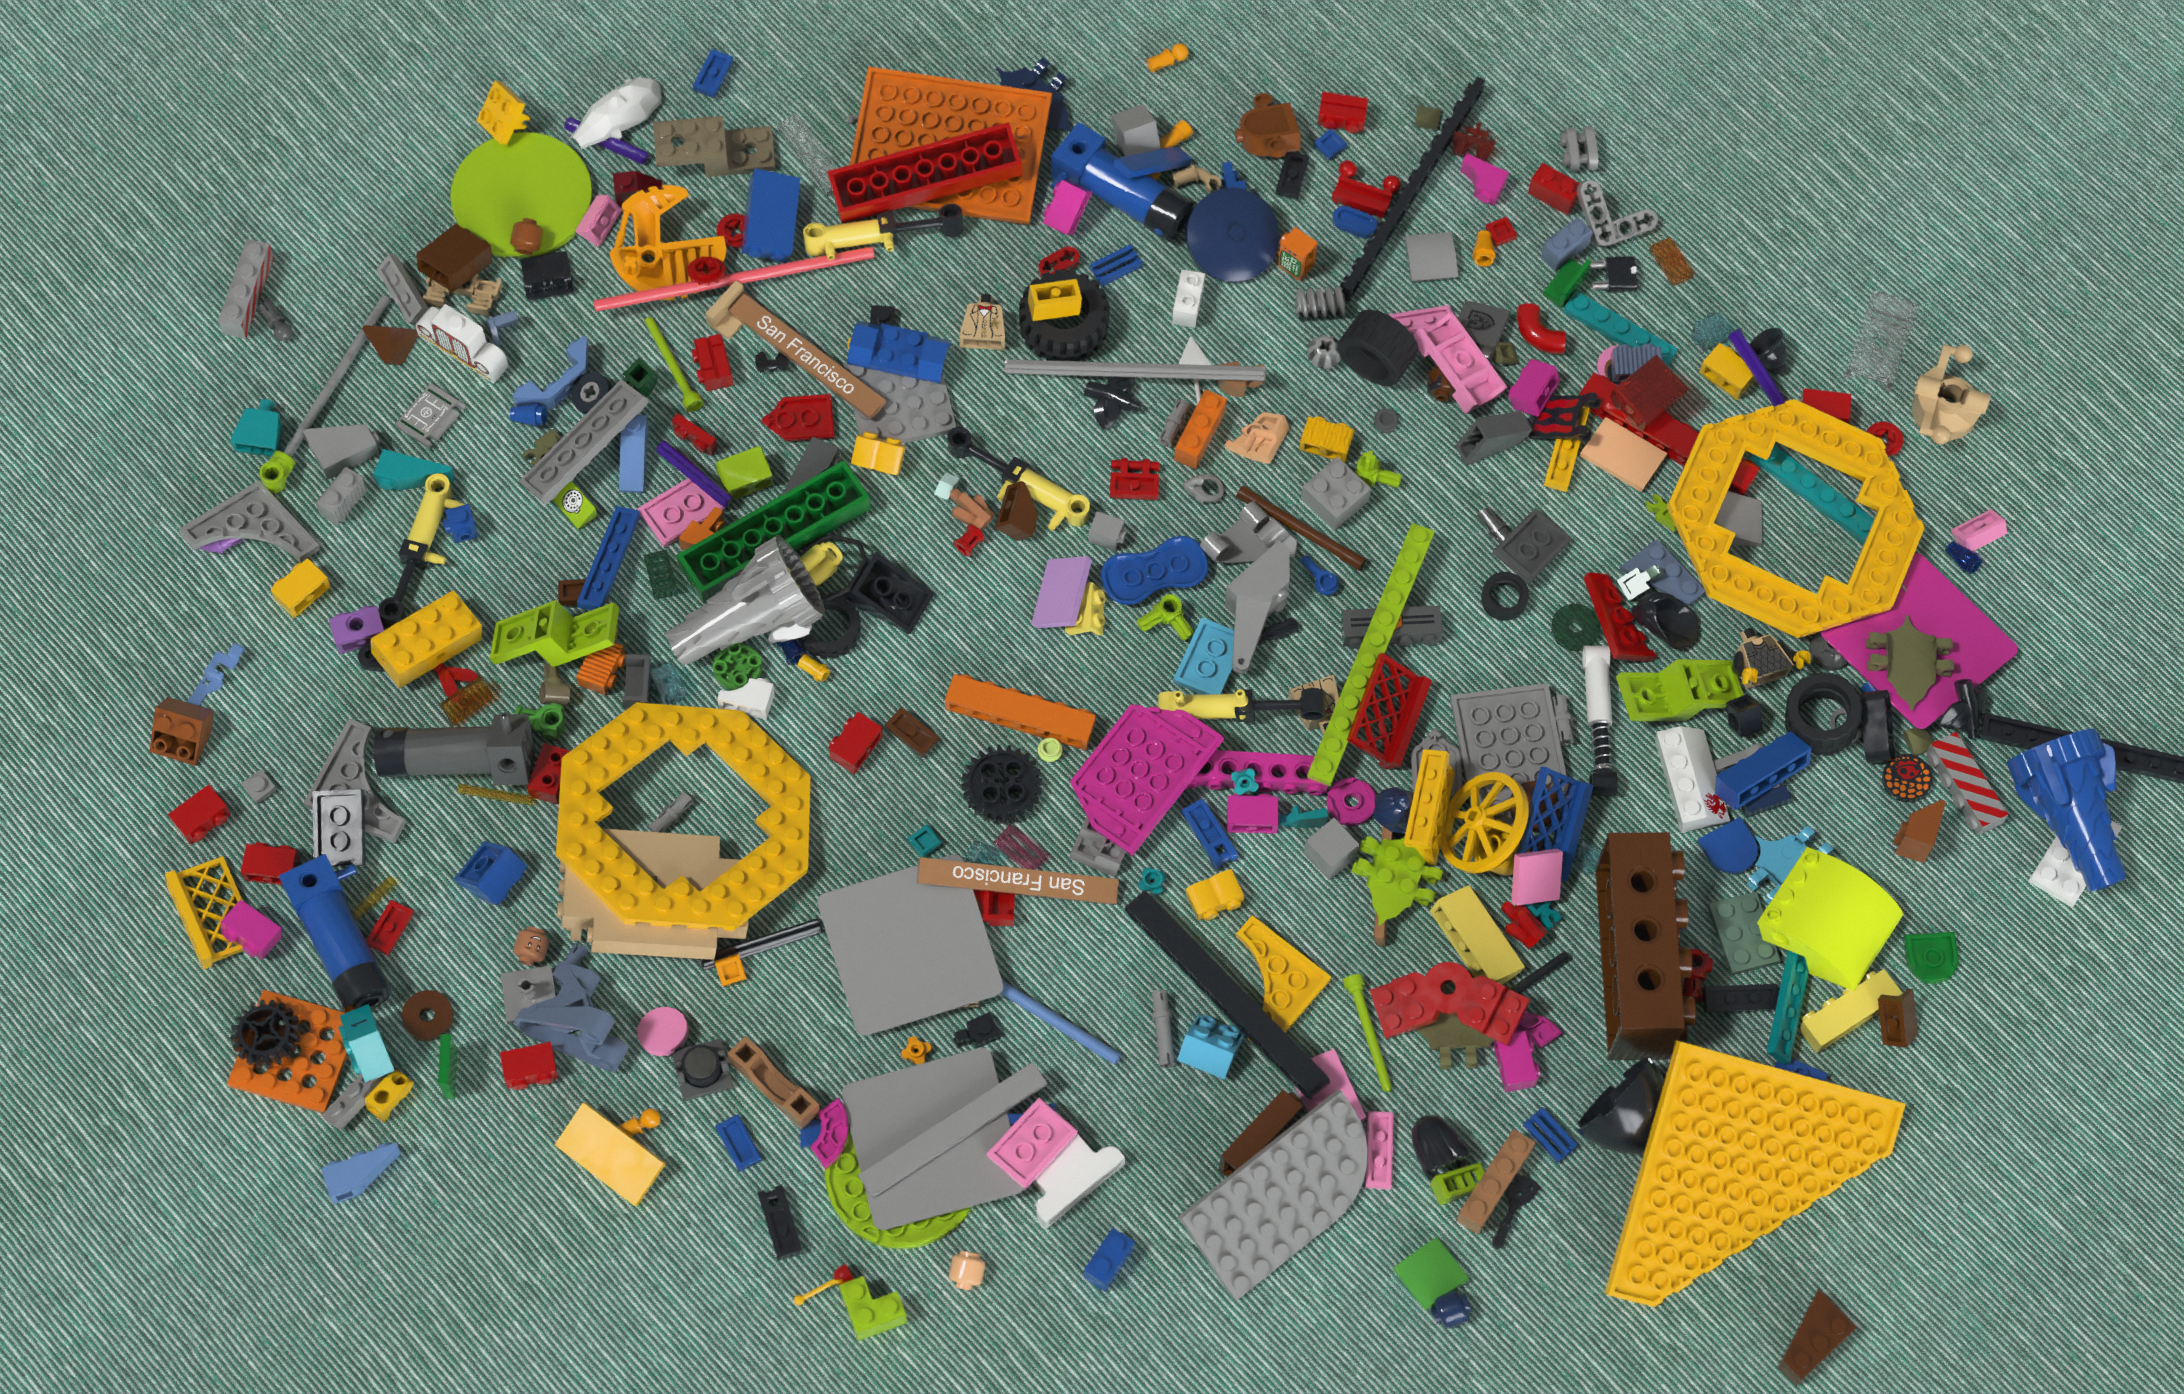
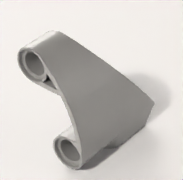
M1254 501L1242 509L1239 514L1240 519L1224 533L1219 535L1213 531L1200 544V548L1216 563L1255 562L1278 540L1289 549V558L1296 557L1297 541Z

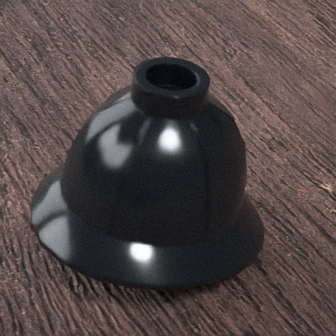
M1769 328L1757 335L1751 341L1750 346L1767 371L1779 374L1787 368L1785 364L1787 351L1782 342L1783 332L1780 328Z

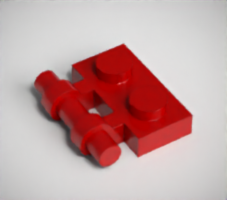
M1128 458L1111 460V469H1117L1120 472H1111L1110 498L1158 500L1159 474H1149V471H1159L1158 461H1150V459L1133 461L1128 460ZM1128 470H1142V473H1128Z

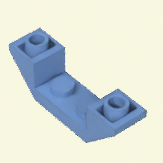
M583 335L579 340H574L570 343L566 353L568 361L574 367H569L563 373V376L556 382H551L544 392L531 381H528L525 385H520L512 395L515 407L540 403L542 406H546L547 409H553L572 393L573 386L577 380L583 375L588 374L589 346L587 338Z

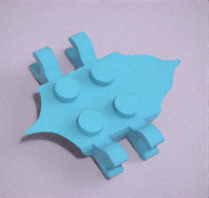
M1807 826L1797 836L1788 835L1777 841H1766L1755 836L1760 844L1761 853L1755 864L1758 870L1748 878L1747 886L1756 891L1769 878L1777 887L1767 894L1765 902L1768 905L1806 847H1808L1807 844L1814 839L1815 831ZM1826 842L1817 851L1832 856L1831 852L1834 849Z

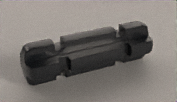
M1290 617L1285 619L1284 623L1280 621L1265 627L1257 646L1264 644L1266 640L1272 641L1286 635L1287 632L1291 633L1298 630L1296 619Z

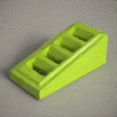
M1481 1162L1445 1172L1433 1178L1430 1185L1439 1205L1458 1200L1473 1192L1477 1184H1475L1470 1173L1474 1172L1479 1183L1485 1173ZM1461 1176H1464V1178H1465V1180H1466V1182H1467V1184H1468L1467 1187L1465 1186L1464 1181H1463V1179H1462ZM1451 1180L1455 1181L1456 1186L1458 1188L1457 1190L1455 1189Z

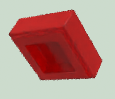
M1507 216L1485 225V230L1491 233V240L1495 247L1517 238V234Z

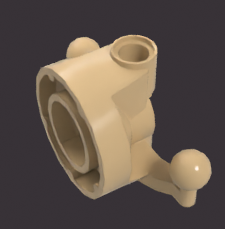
M1943 344L1937 366L1930 369L1924 375L1920 374L1915 387V396L1912 401L1913 418L1916 425L1920 428L1919 433L1932 437L1934 443L1938 445L1962 438L1972 431L1980 415H1985L1991 394L1975 390L1968 382L1956 376L1944 375L1950 355H1953L1957 362L1964 364L1972 359L1973 351L1967 345H1960L1956 348ZM1939 397H1950L1954 399L1957 403H1950L1946 401L1943 397Z

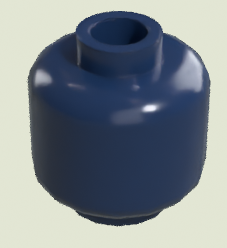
M1457 1290L1447 1292L1435 1299V1308L1431 1309L1436 1323L1442 1322L1448 1329L1468 1321L1469 1313L1472 1312L1465 1293L1460 1294Z

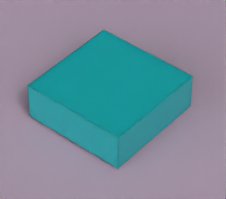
M928 824L907 838V842L923 858H926L942 846V841Z

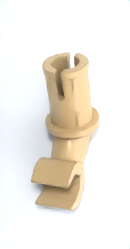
M1193 164L1190 165V168L1171 173L1172 181L1176 188L1193 181L1197 183L1199 180H1202L1209 194L1212 192L1210 183L1216 184L1218 189H1221V179L1218 176L1212 175L1203 168L1195 167Z

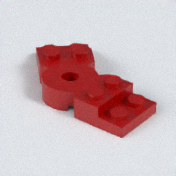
M1454 962L1439 963L1433 966L1425 976L1418 972H1413L1393 979L1391 983L1369 990L1386 1039L1435 1023L1439 1013L1445 1015L1457 1014L1459 1021L1463 1025L1508 1046L1531 1001L1529 998L1483 975L1473 978L1466 968ZM1448 983H1454L1456 986L1455 991L1450 995L1444 994V986Z

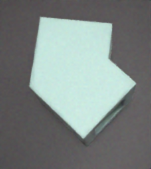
M945 473L939 481L934 494L951 501L950 491L958 487L960 478Z

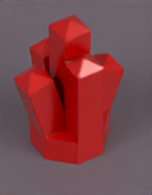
M1510 901L1502 903L1501 910L1512 921V923L1506 925L1505 932L1522 942L1528 950L1548 932L1524 905L1514 906Z

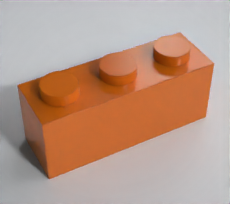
M1205 389L1175 447L1174 461L1197 469L1226 412L1227 398Z

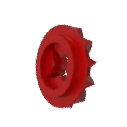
M733 213L726 215L719 221L716 229L717 236H724L727 247L732 246L738 249L739 246H742L745 215ZM739 226V231L741 234L736 233L735 236L732 237V232L730 230H735Z
M710 256L697 258L687 267V275L690 277L691 282H698L699 286L703 283H707L709 286L711 282L719 283V279L724 278L725 274L724 263L720 259ZM704 268H706L709 273L705 274Z
M1877 422L1872 424L1866 431L1880 439L1885 433L1887 434L1885 452L1888 457L1896 455L1903 446L1902 432L1892 423Z

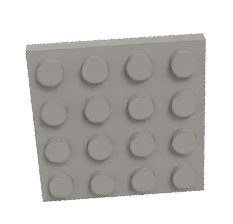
M847 363L843 364L844 369L886 400V404L871 420L852 407L859 434H863L864 431H871L877 433L878 438L887 440V437L901 439V444L948 435L949 431L956 427L943 372L941 383L939 384L853 366Z

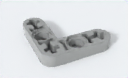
M1583 181L1577 188V195L1587 225L1593 232L1592 240L1598 246H1608L1649 231L1657 225V215L1650 209L1639 210L1611 221L1601 188L1596 181ZM1587 186L1593 188V192L1590 195H1585L1584 193ZM1597 199L1598 203L1587 204V202ZM1595 206L1600 208L1602 212L1598 220H1594L1591 216V210ZM1644 215L1650 217L1647 224L1636 225L1635 221L1643 219ZM1623 221L1628 222L1630 225V231L1626 235L1622 234L1619 230V226ZM1605 222V225L1595 228L1594 224ZM1602 231L1608 233V236L1605 237V240L1599 238V235L1602 234Z

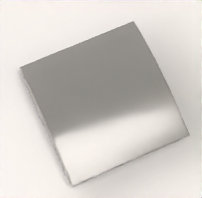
M1452 232L1405 236L1410 282L1458 277Z

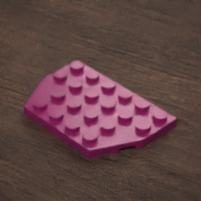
M1131 704L1071 779L1070 783L1093 829L1133 856L1219 747L1224 738L1221 734L1184 710H1162L1160 707L1145 708L1142 705Z

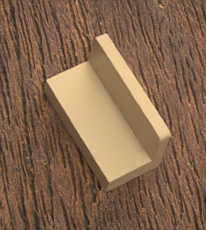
M735 281L705 313L707 325L726 339H731L743 326V323L729 313L732 305L744 294L743 285L738 281Z

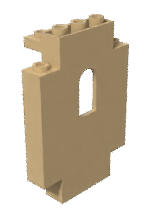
M602 829L652 879H657V884L662 889L683 875L700 892L740 861L737 859L719 858L720 836ZM560 860L559 873H564V880H559L558 895H563V903L558 902L557 918H562L561 928H566L567 931H570V940L580 941L582 929H588L587 942H592L591 952L714 960L717 949V937L746 939L748 920L734 931H725L723 928L708 927V929L687 928V925L674 924L671 927L653 926L651 923L645 922L625 924Z

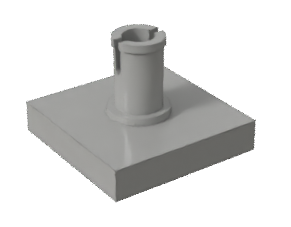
M551 965L501 973L505 1014L508 1025L515 1024L514 1021L522 1008H529L533 1004L556 997Z

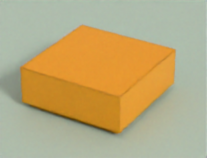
M739 954L714 961L722 987L747 979Z

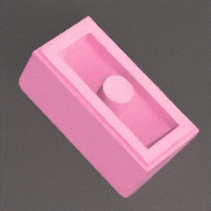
M597 195L578 225L576 232L600 247L622 212V209L609 195Z
M1990 509L1951 529V533L1962 549L1969 554L2006 535V520Z

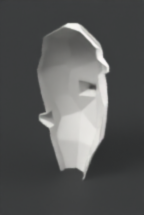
M642 77L626 79L624 81L625 84L608 92L588 109L581 124L571 137L577 140L581 149L602 142L610 137L621 139V131L648 119L653 110L661 104L659 83L654 79Z

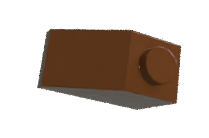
M1020 481L1007 486L995 529L1016 541L1032 537L1036 529L1035 524L1038 517L1025 482Z

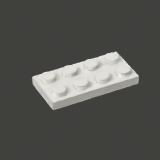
M2112 821L2111 827L2115 837H2117L2122 826ZM2056 836L2028 882L2073 908L2085 889L2086 884L2081 872H2076L2068 850L2062 846L2058 836Z

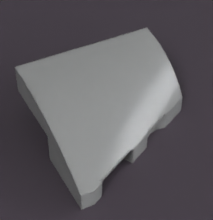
M1086 816L1069 858L1115 877L1125 851L1096 832Z

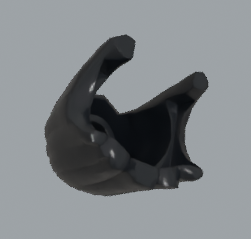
M1437 1115L1422 1116L1415 1122L1411 1133L1413 1148L1425 1176L1430 1181L1436 1176L1434 1172L1440 1167H1446L1447 1164L1456 1162L1458 1168L1466 1166L1464 1158L1468 1157L1470 1152L1464 1141L1448 1122Z

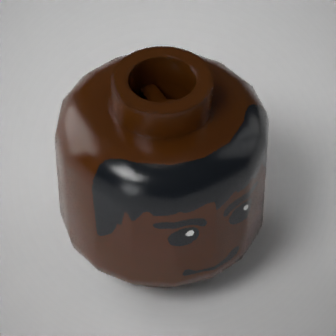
M1436 365L1428 373V394L1440 402L1453 398L1452 395L1456 390L1438 365Z

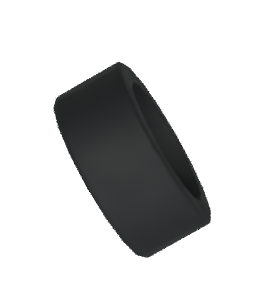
M1499 572L1486 580L1481 594V603L1484 610L1491 617L1497 620L1509 621L1523 613L1528 602L1529 589L1526 582L1512 572ZM1499 585L1513 587L1519 593V601L1510 608L1498 606L1491 600L1492 589Z

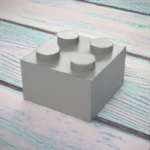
M1336 457L1303 485L1301 500L1335 531L1369 502L1371 488L1344 462Z

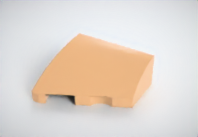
M1263 412L1255 418L1252 424L1241 429L1242 435L1233 442L1230 440L1226 441L1225 447L1243 457L1270 464L1289 430V425L1284 415Z

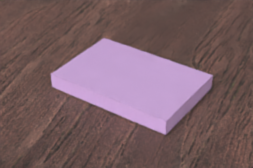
M1088 556L1048 559L1031 623L1032 626L1035 628L1076 625L1092 562Z

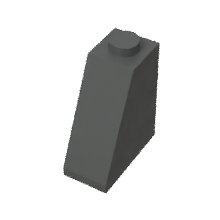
M1522 410L1479 418L1467 430L1455 447L1465 465H1470L1521 444L1532 431V428Z

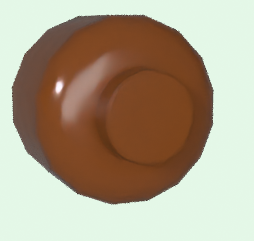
M523 218V221L516 222L513 225L510 244L514 247L515 252L532 255L533 252L540 249L543 229L536 225L537 221Z

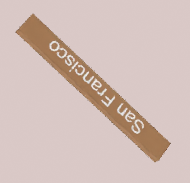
M745 293L729 309V313L868 419L871 420L886 404V400Z
M920 857L918 861V884L1111 905L1117 904L1119 879Z

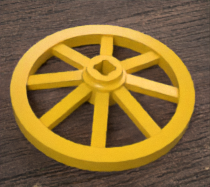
M1488 772L1469 780L1455 793L1449 802L1440 845L1444 857L1452 866L1466 873H1482L1501 864L1514 851L1525 831L1529 811L1528 799L1520 783L1504 773ZM1489 784H1495L1480 804L1479 789ZM1507 785L1514 797L1490 807L1502 788ZM1471 796V808L1467 812L1459 811L1464 802ZM1516 806L1513 827L1494 820V815ZM1455 818L1465 820V824L1452 836ZM1491 828L1509 834L1497 851L1494 850L1487 834ZM1468 833L1463 858L1460 860L1453 847ZM1478 833L1487 858L1471 862Z

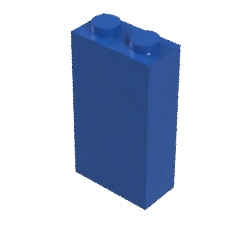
M754 169L749 179L741 253L748 254L753 258L771 259L777 263L788 262L793 252L800 178Z

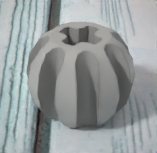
M1321 334L1318 338H1313L1310 341L1307 356L1308 360L1312 361L1311 363L1314 367H1323L1324 370L1331 368V365L1336 366L1339 363L1341 357L1338 351L1337 338Z

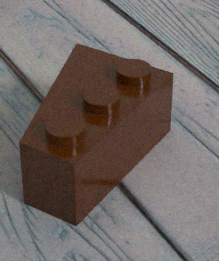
M1818 1289L1777 1368L1796 1387L1837 1349L1857 1327Z

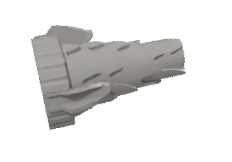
M777 535L755 548V555L740 575L728 581L721 591L706 600L707 603L686 615L684 622L665 632V636L669 640V644L678 661L685 665L697 661L719 647L722 651L734 643L746 641L753 636L769 631L771 632L768 640L771 644L805 637L810 634L812 624L822 618L825 608L820 593L805 565L783 537Z

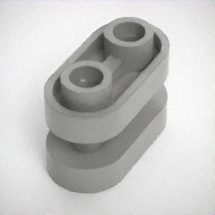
M1575 127L1565 128L1564 133H1560V145L1565 147V153H1563L1564 167H1568L1569 171H1579L1580 164L1586 163L1587 170L1598 169V150L1594 127H1583L1582 134H1576ZM1578 143H1583L1584 154H1579Z

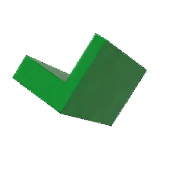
M1569 258L1544 290L1543 296L1563 308L1588 276L1592 261L1587 259L1583 265H1580Z

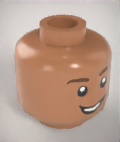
M527 926L526 929L518 932L513 947V953L519 957L518 962L533 966L534 962L538 963L544 960L550 942L549 938L545 936V931Z

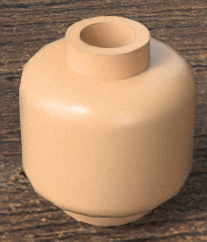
M960 1250V1254L952 1257L949 1279L956 1282V1288L971 1290L972 1285L978 1286L982 1283L985 1261L980 1258L981 1254Z

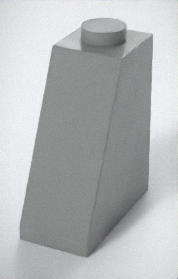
M366 424L312 428L303 431L306 442L327 479L340 474L345 467L350 469L380 454L377 446L380 444V440L375 431H369Z

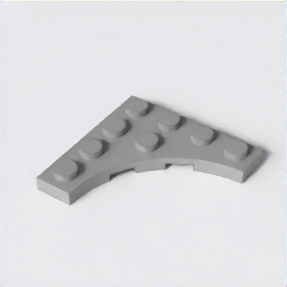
M259 480L179 528V534L194 550L219 540L246 538L275 545L288 552L297 561L302 562L318 552L320 545Z
M349 718L303 803L304 807L313 810L312 791L363 789L365 798V832L395 844L406 821L404 818L388 810L376 799L366 778L365 753L373 730L370 726Z

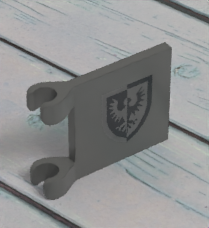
M1466 300L1458 320L1475 344L1483 347L1481 352L1491 364L1496 345L1499 342L1511 311Z

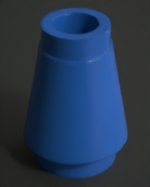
M540 403L511 407L510 420L540 427V425H545L547 422V408Z

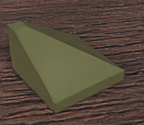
M1418 105L1414 127L1437 130L1441 109Z
M1498 342L1493 359L1498 364L1517 365L1518 360L1512 343Z
M1910 728L1905 730L1902 735L1911 753L1915 756L1927 752L1930 744L1934 742L1926 728Z

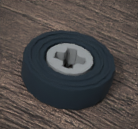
M599 373L583 375L573 386L571 393L572 403L577 410L586 415L613 388V385L608 378ZM596 391L595 395H589V393L591 394V392Z

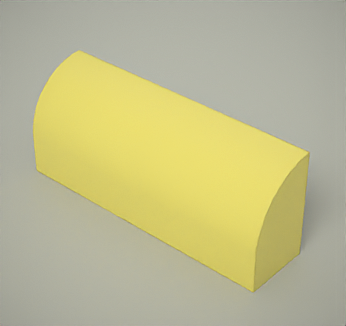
M1469 885L1438 899L1431 908L1430 913L1474 978L1483 975L1503 985L1525 968Z

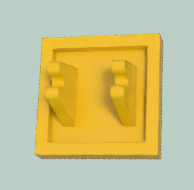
M495 80L476 121L500 144L507 145L514 129H525L526 125L523 121H529L530 117L522 113L526 104L502 81Z

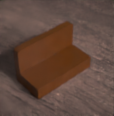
M1907 988L1902 996L1881 994L1878 998L1883 1045L1908 1047L1918 1034L1914 990Z

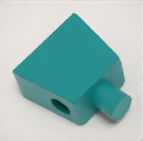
M262 399L258 409H244L230 439L234 451L272 457L275 451L281 452L283 425L279 413L273 412L275 406L273 401Z

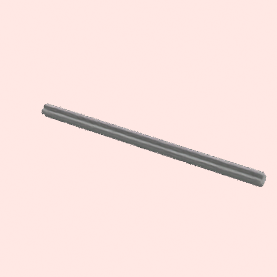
M1010 359L1005 360L1004 364L1006 374L1264 381L1266 376L1265 367Z

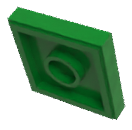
M442 1034L440 1036L438 1084L446 1099H455L458 1050L451 1034Z

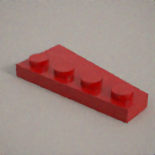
M1588 572L1583 579L1613 659L1652 662L1657 656L1653 650H1648L1644 642L1647 639L1643 632H1638L1632 621L1634 618L1631 612L1621 605L1620 602L1623 599L1608 574Z

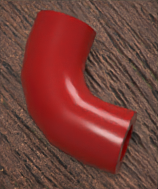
M1532 303L1519 305L1517 307V324L1519 333L1524 340L1538 351L1564 354L1565 331L1551 330L1544 327L1540 320V307Z

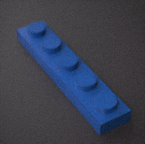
M616 506L578 598V608L594 610L605 605L640 519L639 510Z

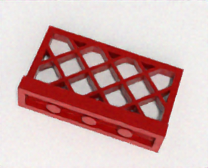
M1384 653L1378 654L1347 741L1380 761L1379 766L1386 770L1401 767L1432 680L1426 676H1417ZM1384 663L1389 666L1391 676L1384 678L1382 671ZM1402 675L1410 680L1405 690H1403L1399 676ZM1393 679L1397 693L1390 695L1386 681ZM1376 684H1380L1383 698L1376 699L1374 693ZM1398 696L1401 705L1399 710L1395 712L1391 698ZM1385 700L1389 714L1382 716L1378 702ZM1372 705L1376 719L1368 721L1366 709L1367 706ZM1390 717L1393 725L1389 733H1387L1383 719ZM1377 722L1381 736L1374 738L1370 724ZM1360 727H1364L1367 741L1363 742L1356 737ZM1376 740H1383L1385 747L1383 754L1378 751L1375 743Z

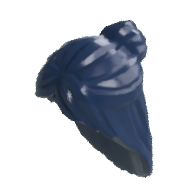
M1398 787L1382 790L1374 800V819L1390 832L1406 834L1414 792L1401 790Z

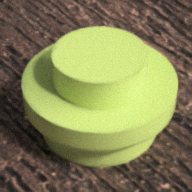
M1046 738L1038 745V755L1046 762L1057 761L1062 755V745L1057 739Z

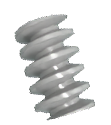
M1339 286L1335 287L1333 293L1330 287H1326L1323 294L1322 289L1319 287L1316 289L1315 295L1311 288L1307 289L1305 295L1302 289H1298L1295 297L1297 319L1300 312H1303L1305 319L1308 318L1310 311H1312L1314 318H1317L1319 311L1322 312L1324 317H1327L1328 310H1331L1333 317H1336L1338 310L1345 316V297Z

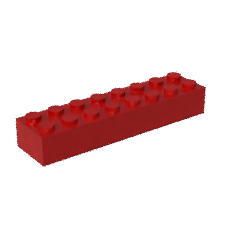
M1009 122L827 171L841 224L1023 175L1022 162Z

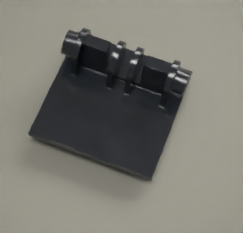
M567 251L520 259L527 301L574 293Z

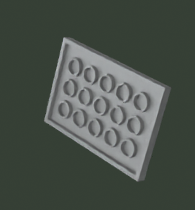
M1548 683L1450 696L1466 783L1484 773L1500 772L1515 779L1521 785L1524 782L1537 781L1540 767H1547L1566 775ZM1547 775L1545 784L1552 787V779ZM1568 783L1561 787L1564 796H1566ZM1489 784L1479 789L1480 804L1495 784ZM1507 785L1502 788L1490 807L1511 798L1512 791ZM1469 796L1470 807H1471V796ZM1561 807L1559 808L1557 815L1558 821L1562 810ZM1509 809L1494 815V820H1499L1513 826L1515 819L1512 818Z

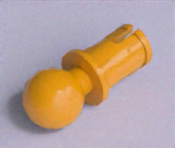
M1177 43L1172 46L1171 51L1166 48L1162 53L1146 59L1147 66L1152 73L1168 65L1173 66L1174 60L1184 61L1188 57L1189 50L1186 45Z
M648 1108L642 1112L641 1118L637 1119L633 1115V1119L618 1127L630 1136L638 1133L643 1134L642 1128L647 1127L651 1129L659 1125L661 1115L658 1110Z

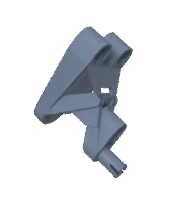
M574 943L564 962H559L552 973L555 980L562 987L558 995L533 1004L529 1008H522L514 1023L523 1034L541 1043L551 1042L556 1050L597 1068L616 1072L628 1051V1046L620 1039L608 1035L615 1023L613 1017L605 1011L595 1008L590 1000L601 979L595 972L579 966L588 950L583 945L579 944L578 946V943ZM574 1030H581L578 1036L567 1034Z

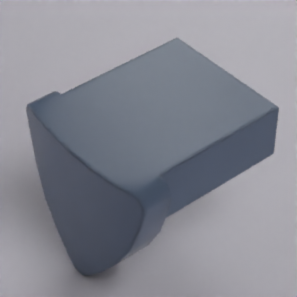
M515 310L486 320V325L495 346L501 345L497 330L518 323Z

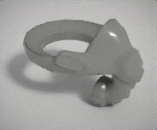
M1209 474L1197 475L1183 484L1184 490L1189 495L1195 497L1199 503H1215L1222 498L1224 493L1221 481ZM1203 481H1213L1218 486V494H1206L1202 489Z

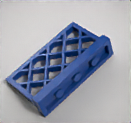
M1540 767L1529 806L1526 828L1519 842L1516 854L1526 853V850L1529 848L1531 852L1538 851L1536 843L1543 840L1545 850L1559 849L1563 851L1561 881L1567 882L1594 785L1577 781L1547 767ZM1547 775L1551 777L1553 786L1549 789L1545 785ZM1568 783L1566 796H1564L1561 787ZM1556 791L1559 801L1552 805L1549 795ZM1544 800L1547 810L1540 814L1538 807L1540 801ZM1561 807L1562 810L1558 821L1555 811ZM1549 815L1552 826L1546 829L1542 819ZM1537 824L1540 834L1533 837L1532 829ZM1554 831L1555 835L1551 845L1548 835Z

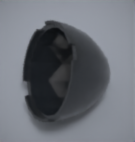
M1645 1057L1623 1073L1625 1079L1616 1087L1610 1085L1593 1102L1577 1123L1580 1128L1575 1130L1580 1135L1603 1149L1619 1153L1644 1154L1665 1082L1662 1073L1650 1057Z

